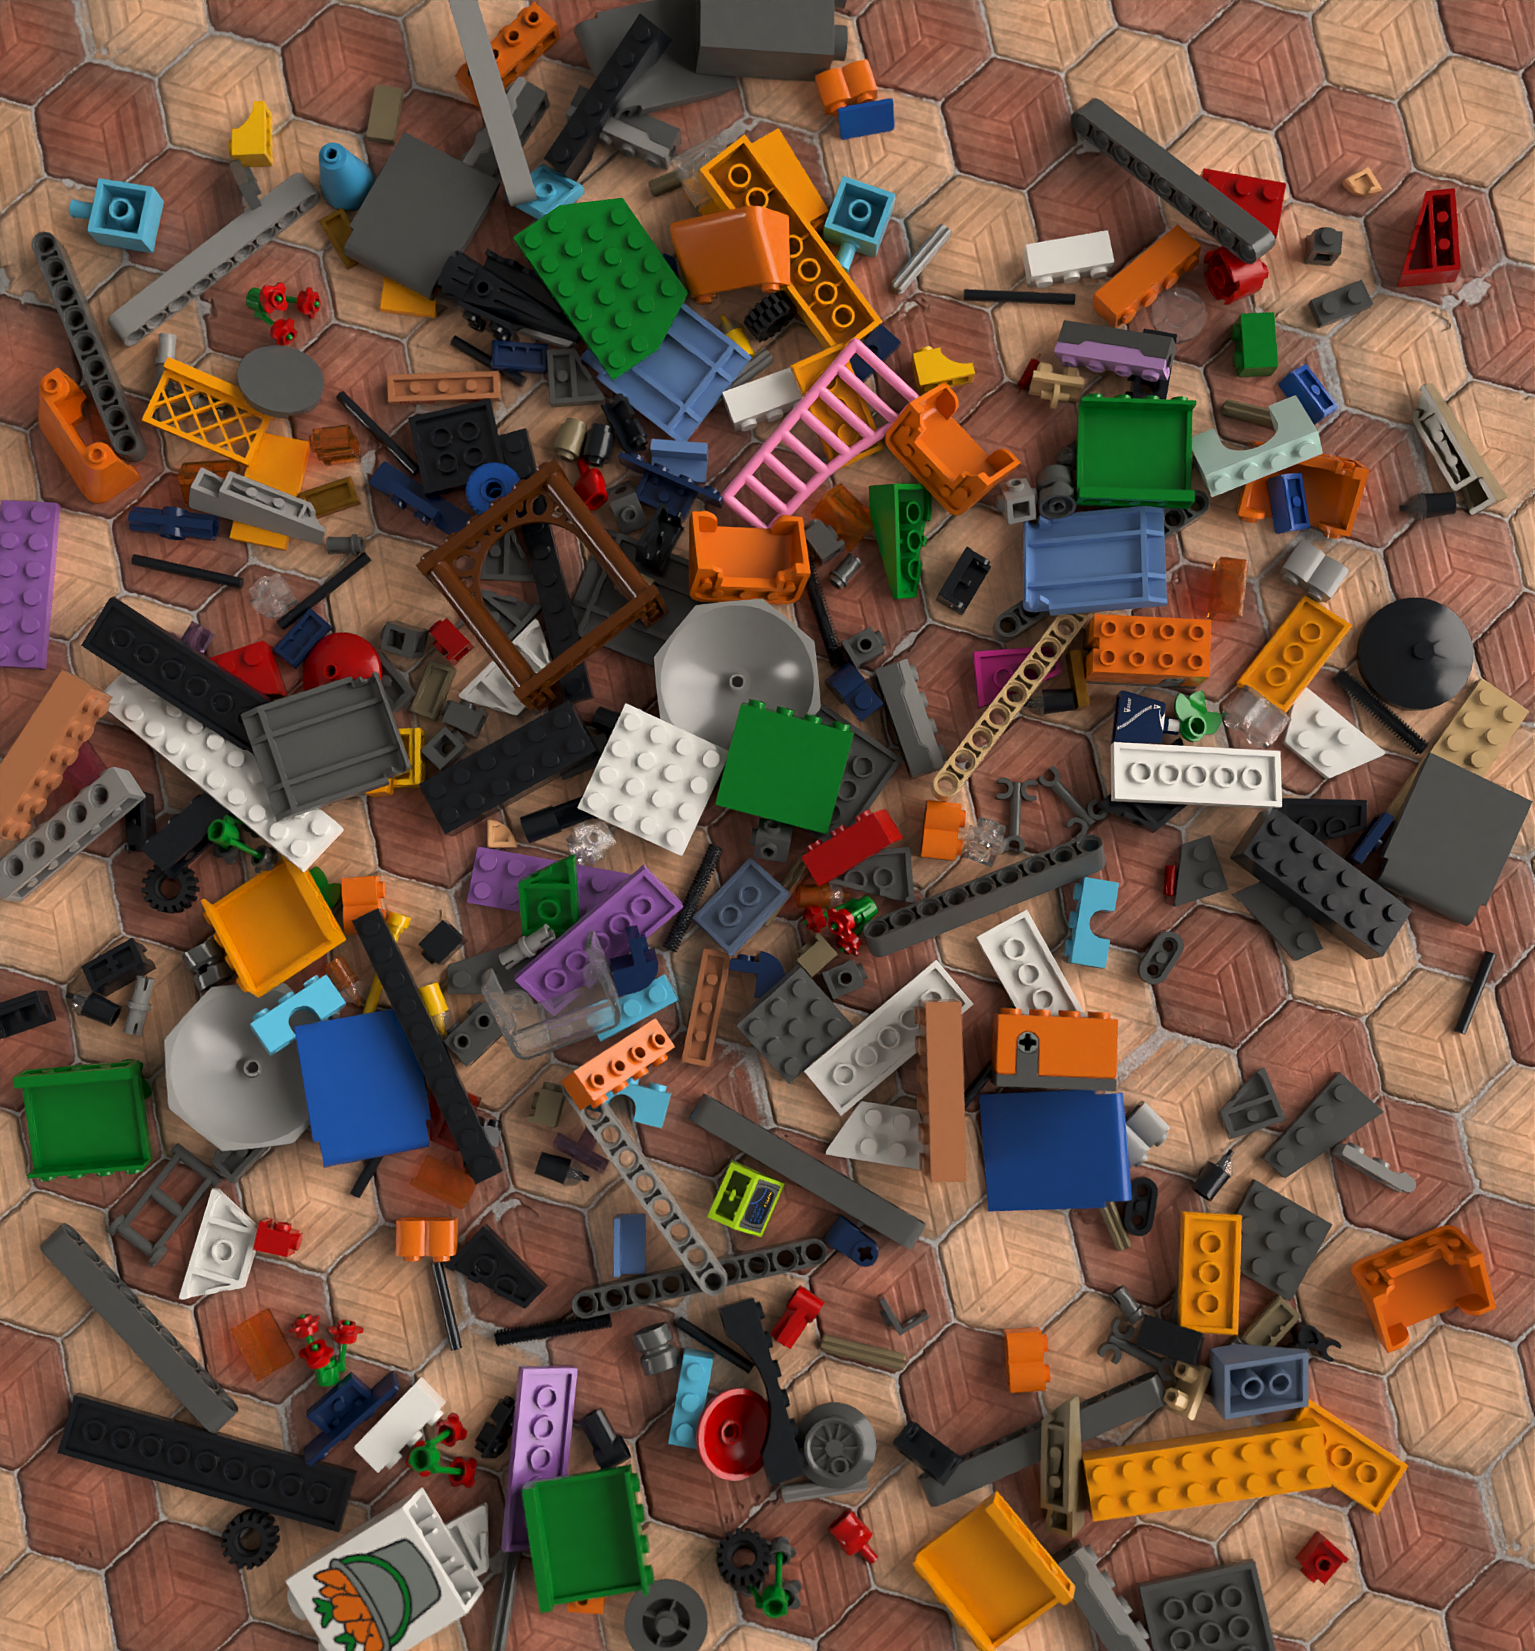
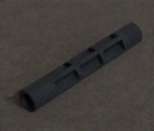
M582 797L554 807L551 805L521 816L520 821L528 842L533 843L560 833L562 829L592 818L595 820L598 817L578 809Z

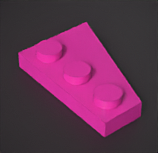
M1034 647L977 651L973 653L978 709L990 705ZM1041 648L1040 651L1043 656L1047 658L1054 657V651L1051 648ZM1060 659L1042 682L1061 674ZM1026 669L1023 672L1024 676L1029 680L1038 678L1037 673L1032 669ZM1007 692L1006 696L1009 697L1013 694H1016L1017 692Z

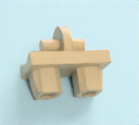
M1039 363L1037 370L1033 372L1028 394L1040 396V399L1050 400L1051 409H1056L1058 401L1067 403L1068 401L1078 402L1084 383V378H1081L1079 375V369L1067 367L1064 368L1063 374L1052 373L1053 366L1051 364Z
M1178 1361L1174 1369L1175 1376L1179 1378L1176 1388L1170 1387L1167 1389L1163 1401L1169 1405L1167 1410L1194 1421L1201 1400L1208 1403L1211 1402L1212 1397L1204 1392L1213 1370L1200 1364L1197 1367Z

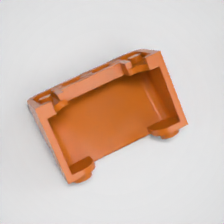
M745 206L676 221L670 224L671 240L689 297L695 300V304L710 305L712 300L717 298V293L755 286L762 288L764 293L779 292V287L790 286L789 215L760 206Z
M57 367L46 374L39 383V427L83 495L93 503L103 504L142 478L132 465L128 466L119 459L107 444L95 442L89 446L86 445L75 426L86 420L83 415V406L91 400L84 389Z
M944 382L911 401L888 429L885 435V442L889 450L950 514L958 516L969 510L1013 473L1021 462L1009 450L1004 448L997 449L990 456L987 455L952 418L958 409L959 401L955 392Z
M1250 441L1248 450L1259 447L1266 442ZM1320 454L1242 485L1236 513L1238 516H1241L1240 520L1249 523H1257L1258 519H1264V517L1273 518L1267 479L1282 474L1302 473L1310 526L1323 530V535L1329 538L1340 539L1341 535L1350 537L1370 470L1361 462L1353 459Z
M708 511L691 512L689 518V594L693 600L700 602H727L763 598L769 604L778 605L791 604L799 600L811 574L803 517L782 515L774 520L770 529L718 526L717 517Z
M1440 1226L1360 1259L1351 1266L1353 1280L1379 1341L1387 1353L1407 1345L1410 1336L1406 1327L1458 1306L1462 1312L1472 1316H1480L1496 1309L1483 1253L1456 1226Z

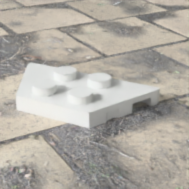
M534 619L512 643L533 670L538 673L552 662V658L540 623ZM494 661L458 695L465 701L515 717H519L527 709L513 693L515 688Z
M1307 687L1289 710L1288 727L1285 730L1282 744L1326 780L1379 758L1386 753Z
M860 1101L834 1140L827 1147L825 1154L920 1170L919 1153H924L922 1141L918 1140V1124L922 1123L919 1112L916 1109Z
M219 1188L211 1190L179 1299L240 1289L246 1286L256 1253L253 1250L258 1225Z
M487 1502L444 1523L476 1577L485 1573L489 1568Z

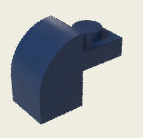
M847 662L825 679L824 684L841 704L845 703L859 722L862 723L883 706V702L865 682L866 679L860 672Z
M637 925L626 928L632 953L609 959L618 997L645 989L653 982L658 972L655 948L649 949L646 935H639Z
M761 951L759 962H754L755 956L738 954L737 959L731 958L729 970L757 974L754 997H762L785 976L781 963L769 953Z

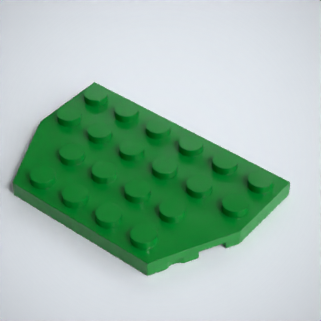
M623 198L559 205L513 237L515 244L612 382L659 350L688 292Z

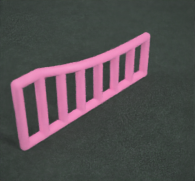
M851 339L721 493L720 496L723 497L722 502L752 528L770 529L772 523L782 515L791 516L829 476L853 457L885 438L888 429L902 413L901 411L897 415L844 366L855 352L909 403L920 397L859 339ZM838 375L889 423L873 431L826 387ZM819 396L853 427L863 439L848 447L807 409ZM799 419L805 422L839 453L827 465L789 432ZM781 440L817 472L806 484L771 454ZM763 462L797 492L786 505L752 475ZM744 484L778 513L768 526L734 497Z

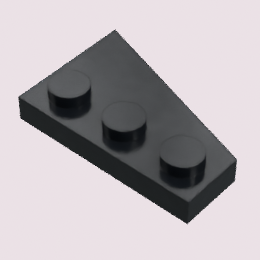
M1282 798V807L1278 809V811L1320 842L1366 829L1367 800Z
M485 1224L444 1266L452 1271L456 1270L468 1276L467 1279L475 1283L479 1282L493 1289L494 1293L524 1309L548 1286L488 1224Z

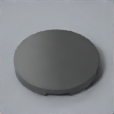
M270 345L257 348L242 359L237 372V386L247 400V404L256 411L270 417L287 418L288 416L304 412L309 413L319 404L323 395L324 378L317 363L307 354L292 347Z

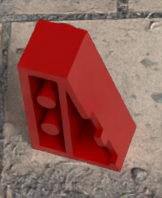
M1203 168L1200 177L1266 226L1276 239L1286 183Z
M264 640L209 658L269 698L282 699L288 697L273 647Z

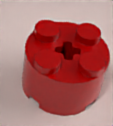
M1224 246L1207 252L1204 257V264L1208 263L1209 270L1204 273L1207 286L1217 301L1221 299L1225 301L1224 305H1229L1259 292L1264 280L1269 276L1268 268L1265 263L1261 262V259H1258L1253 264H1247Z

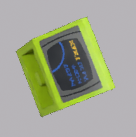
M731 1160L707 1217L735 1230L762 1237L785 1183L735 1160Z

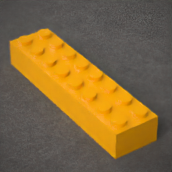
M745 134L699 169L698 180L722 211L745 206H760L789 215L790 286L779 287V289L797 308V313L824 349L841 342L845 348L851 339H863L882 323L877 313Z
M1313 1418L1082 1452V1472L1088 1509L1094 1522L1332 1487L1322 1429Z

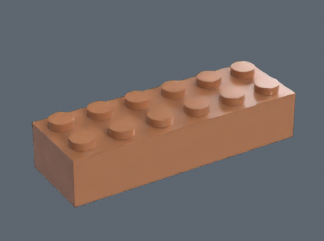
M63 670L60 672L0 764V839L19 842L20 839H23L29 833L31 822L46 807L47 797L52 790H55L63 780L62 774L77 759L78 750L83 742L92 736L97 720L109 710V702L112 699L111 695L81 677Z
M955 999L919 1000V1006L914 1007L915 1024L920 1026V1036H915L916 1053L921 1055V1065H916V1080L922 1086V1094H917V1110L921 1112L923 1123L918 1124V1140L922 1141L924 1153H919V1169L923 1171V1175L931 1183L967 1182L961 1001Z

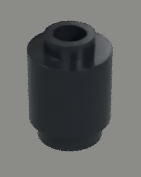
M593 423L591 429L587 430L582 457L587 460L588 465L601 468L603 464L610 463L615 438L612 427Z

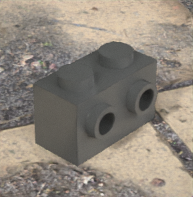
M478 1001L467 1011L470 1016L464 1022L460 1023V1021H457L446 1031L449 1036L443 1042L466 1066H471L513 1026L491 1001H485L484 1003Z

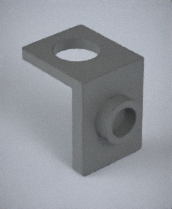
M629 480L606 489L608 502L622 534L630 533L648 525L636 492ZM625 490L624 492H622V493H620V494L613 495V494L616 493L617 491Z
M883 1294L878 1296L884 1308L880 1311L883 1320L888 1327L893 1325L899 1336L930 1318L928 1312L924 1309L900 1324Z

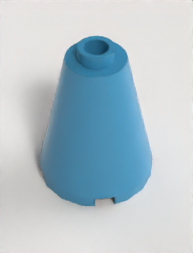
M328 143L321 148L319 152L320 189L324 199L337 210L341 207L343 210H359L375 183L371 169L366 163L338 143Z

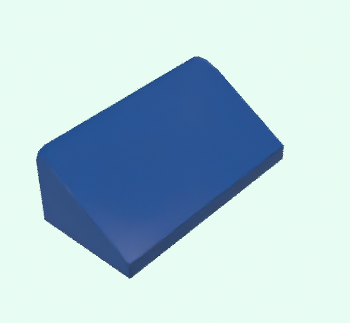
M893 98L838 108L837 122L841 139L846 140L893 131L895 126Z
M1306 364L1290 372L1278 384L1287 398L1297 396L1314 425L1339 408Z
M1302 473L1282 474L1268 478L1267 486L1275 533L1282 534L1309 529L1310 521Z

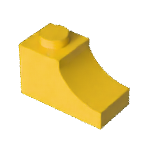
M253 101V108L249 118L239 128L232 129V140H228L230 156L235 160L240 159L244 167L273 166L272 113L265 101Z
M923 347L912 354L911 366L918 394L927 393L944 382L949 387L973 382L975 375L973 363L951 361L941 353L940 348Z

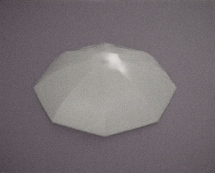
M763 598L696 605L654 656L660 719L728 751L740 705L743 702L748 703L749 699L765 702V708L776 710L777 706L794 710L793 715L803 718L805 713L815 715L821 708L814 640Z
M283 982L260 998H257L250 992H243L238 984L211 987L164 1039L168 1108L221 1151L293 1144L310 1125L296 1039L272 1056H269L250 1028V1024L254 1022L252 1017L265 1008L271 1011L280 1005L278 1000L291 991L297 994ZM300 1010L292 1014L288 1022L295 1034L294 1026L317 1023L319 1021L313 1013Z

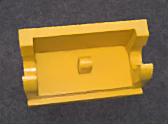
M400 728L398 730L412 769L404 774L395 776L393 788H420L418 784L426 780V756L420 751L426 745V732L421 728Z

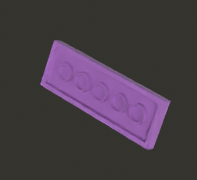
M1 500L0 668L46 670L61 508L58 503Z
M477 847L467 903L520 912L519 880L557 861ZM576 864L580 919L632 874Z
M643 864L515 974V981L555 1017L611 969L610 958L626 955L631 952L626 932L627 927L637 925L639 935L645 934L647 939L681 910L683 904Z
M573 1365L519 1366L501 1549L505 1552L530 1550L522 1488L525 1482L568 1474L578 1368Z

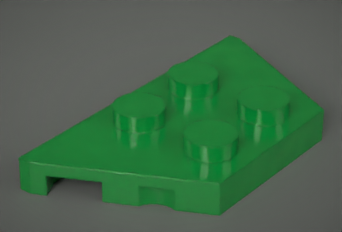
M569 855L519 880L518 892L522 936L528 937L547 924L550 926L549 929L552 928L557 939L580 919L576 855Z

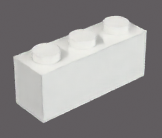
M1108 230L1026 244L1022 254L1028 287L1036 286L1037 288H1046L1055 282L1064 281L1066 284L1074 283L1080 280V278L1089 276L1093 279L1102 278L1110 273L1114 264Z
M790 368L722 392L723 402L735 431L740 429L742 431H749L755 428L757 423L768 420V422L776 421L782 418L784 413L790 412L802 399Z
M421 1377L353 1448L377 1473L385 1466L390 1470L402 1457L399 1451L406 1444L411 1448L421 1438L423 1434L419 1430L426 1423L432 1426L443 1415L440 1408L446 1401Z

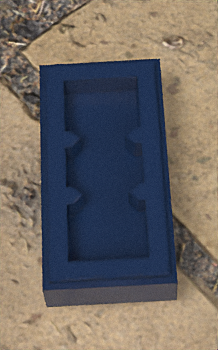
M882 324L862 342L882 362H885L901 346V341ZM856 352L849 361L855 376L865 383L875 370Z
M492 340L491 370L547 374L548 344Z
M309 608L273 648V651L290 666L297 669L306 659L312 648L333 627Z
M1387 812L1375 815L1345 856V861L1352 866L1358 865L1364 861L1370 851L1375 852L1384 840L1381 836L1394 820V817Z

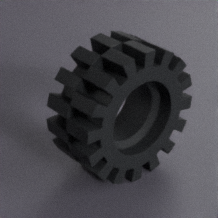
M779 290V292L770 293L768 297L765 296L762 299V302L757 303L755 308L748 312L749 315L744 318V325L757 341H766L769 337L775 336L777 331L779 333L783 326L789 324L788 321L794 318L797 308L786 294Z
M156 864L153 865V870L148 869L146 874L149 876L148 878H143L142 883H146V885L141 890L142 893H146V896L143 898L146 902L151 903L149 905L151 908L165 913L184 912V908L189 909L192 906V901L197 900L198 897L195 896V893L200 892V887H196L199 879L194 877L195 872L189 869L188 866L176 876L181 884V889L174 898H166L161 892V884L168 876Z
M248 1509L241 1514L239 1513L228 1523L221 1536L224 1538L221 1542V1548H226L223 1555L224 1557L228 1555L231 1557L228 1561L231 1565L237 1562V1568L242 1569L244 1566H247V1570H250L255 1566H261L276 1551L278 1547L276 1544L280 1541V1535H277L280 1529L278 1525L274 1527L273 1523L276 1521L274 1517L271 1519L267 1518L268 1512L263 1511L260 1514L257 1509H253L251 1512ZM253 1528L259 1532L261 1544L257 1549L249 1550L241 1544L240 1535L244 1529Z
M737 1528L735 1529V1534L732 1535L731 1532H728L726 1534L727 1539L724 1540L722 1538L719 1542L720 1548L717 1547L716 1550L718 1570L725 1583H731L732 1588L737 1589V1586H741V1590H747L746 1586L751 1585L753 1589L757 1587L756 1582L760 1581L762 1583L765 1580L764 1575L769 1574V1565H771L769 1548L764 1537L761 1538L760 1533L757 1531L753 1534L750 1528H745V1532H741V1529ZM742 1548L751 1550L755 1555L754 1563L747 1569H738L732 1563L734 1553Z

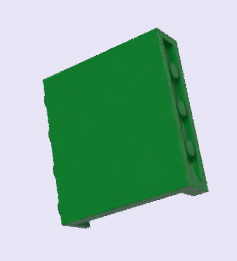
M1092 393L1081 397L1077 405L1076 505L1151 506L1189 509L1195 502V490H1191L1192 416L1197 401L1188 400L1187 397L1183 396L1166 400L1160 399L1155 395L1144 396L1142 399L1131 398L1130 395L1126 394L1109 398L1103 397L1101 394Z
M749 699L748 703H741L715 805L827 834L854 731L849 730L850 725L838 721H833L832 725L822 723V717L805 713L804 718L793 715L794 710L777 706L776 710L765 708L766 703L759 700Z
M139 1060L24 1069L13 1077L14 1089L22 1088L34 1168L27 1174V1179L39 1178V1181H50L57 1178V1176L77 1179L91 1173H96V1176L102 1177L111 1175L115 1171L135 1174L142 1172L152 1161Z
M631 1464L525 1482L522 1488V1496L540 1613L551 1612L554 1605L642 1590L643 1596L648 1595L650 1584H654V1573L652 1564L647 1565L645 1554L649 1553V1540L647 1534H642L641 1523L645 1522L644 1508L642 1503H637L636 1492H640L638 1473H633Z

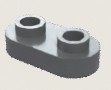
M1167 931L1155 937L1138 965V975L1143 982L1159 984L1167 978L1184 949L1183 940L1177 933ZM1165 941H1169L1172 945L1171 950L1168 952L1162 946ZM1149 965L1156 967V973L1153 976L1147 972Z

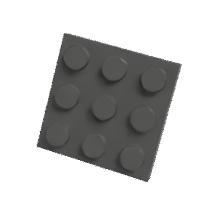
M799 964L733 1022L789 1084L853 1027Z
M1253 1179L1234 1214L1242 1215L1240 1272L1291 1301L1333 1224Z

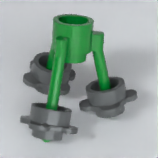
M225 815L223 820L216 819L210 824L208 840L215 842L213 854L217 858L222 857L225 859V863L228 865L236 862L237 856L241 851L252 855L251 863L255 866V872L258 874L264 870L271 871L277 864L278 856L276 854L278 851L272 846L269 848L265 845H260L254 850L247 846L244 840H238L239 831L234 824H242L243 829L246 832H251L250 834L253 838L260 837L238 818Z
M784 1536L774 1538L771 1542L766 1541L771 1564L775 1565V1580L773 1584L764 1589L762 1596L759 1593L762 1590L763 1582L760 1583V1581L756 1582L757 1587L753 1589L751 1585L746 1586L747 1590H741V1586H737V1589L733 1588L734 1591H741L746 1597H754L756 1608L762 1609L763 1613L770 1618L787 1615L789 1609H797L801 1604L799 1591L802 1585L800 1581L796 1579L784 1581L782 1579V1566L788 1564L791 1558L796 1556V1549L791 1547L789 1539ZM745 1564L740 1569H747L751 1565Z

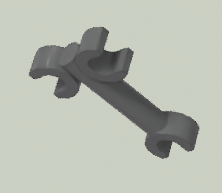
M1051 766L1048 770L1052 773L1053 780L1048 782L1044 777L1040 776L1037 779L1038 783L1045 788L1051 787L1077 816L1071 818L1065 825L1066 828H1069L1074 823L1080 825L1081 831L1075 836L1077 839L1086 835L1088 827L1095 821L1104 819L1108 812L1103 811L1100 815L1093 812V806L1098 802L1097 799L1090 801L1085 809L1059 781L1060 773L1058 769Z
M999 778L996 784H1004L1007 787V792L1005 794L997 793L996 799L1005 800L1010 797L1008 837L1003 841L1002 849L1003 852H1008L1009 843L1015 841L1018 844V853H1022L1025 849V843L1020 837L1022 799L1027 802H1033L1037 799V796H1030L1026 793V787L1037 786L1038 781L1030 779L1021 783L1011 782L1007 778Z
M1115 1317L1111 1322L1110 1328L1112 1332L1109 1334L1107 1342L1099 1346L1097 1354L1103 1357L1106 1350H1114L1111 1362L1116 1365L1121 1359L1120 1350L1155 1368L1162 1379L1171 1381L1172 1378L1164 1373L1163 1369L1167 1364L1176 1366L1177 1362L1167 1356L1160 1358L1126 1340L1132 1337L1134 1327L1129 1324L1125 1332H1119L1118 1326L1121 1320Z

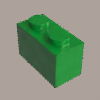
M1274 312L1240 314L1231 326V340L1235 341L1236 351L1233 353V367L1237 368L1238 378L1271 376L1278 368Z

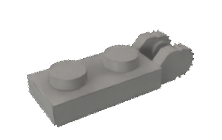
M1351 1142L1335 1145L1332 1151L1334 1157L1378 1183L1394 1190V1192L1411 1193L1416 1189L1417 1185L1412 1176L1405 1172L1391 1171L1389 1169L1390 1165L1377 1157L1369 1158L1363 1154L1365 1150Z

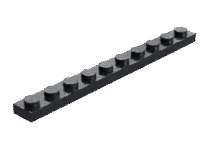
M523 428L499 435L506 465L517 473L520 480H527L535 474L537 465L528 430ZM539 496L533 503V512L535 515H542L546 511L547 505L545 497ZM526 507L521 513H518L519 518L527 514ZM547 523L522 525L521 528L553 657L556 659L578 642L580 638L552 525ZM585 660L559 679L565 702L570 701L575 704L594 698Z
M377 908L353 920V925L475 1184L504 1171L381 909Z

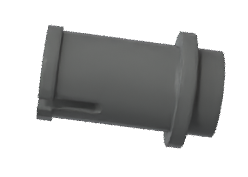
M352 534L351 537L329 536L326 540V549L329 555L352 554L353 556H358L364 552L363 537H358L357 534Z
M848 553L836 570L829 572L830 577L828 581L839 590L842 587L848 586L847 581L863 565L858 557L853 559L854 554Z
M1125 1285L1117 1287L1109 1294V1297L1112 1298L1124 1314L1123 1319L1125 1322L1129 1321L1133 1325L1144 1317L1145 1313L1142 1311L1144 1307L1136 1303Z

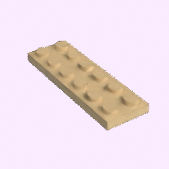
M1483 678L1479 679L1385 811L1394 817L1391 823H1395L1418 769L1428 753L1431 752L1484 777L1529 713V710Z

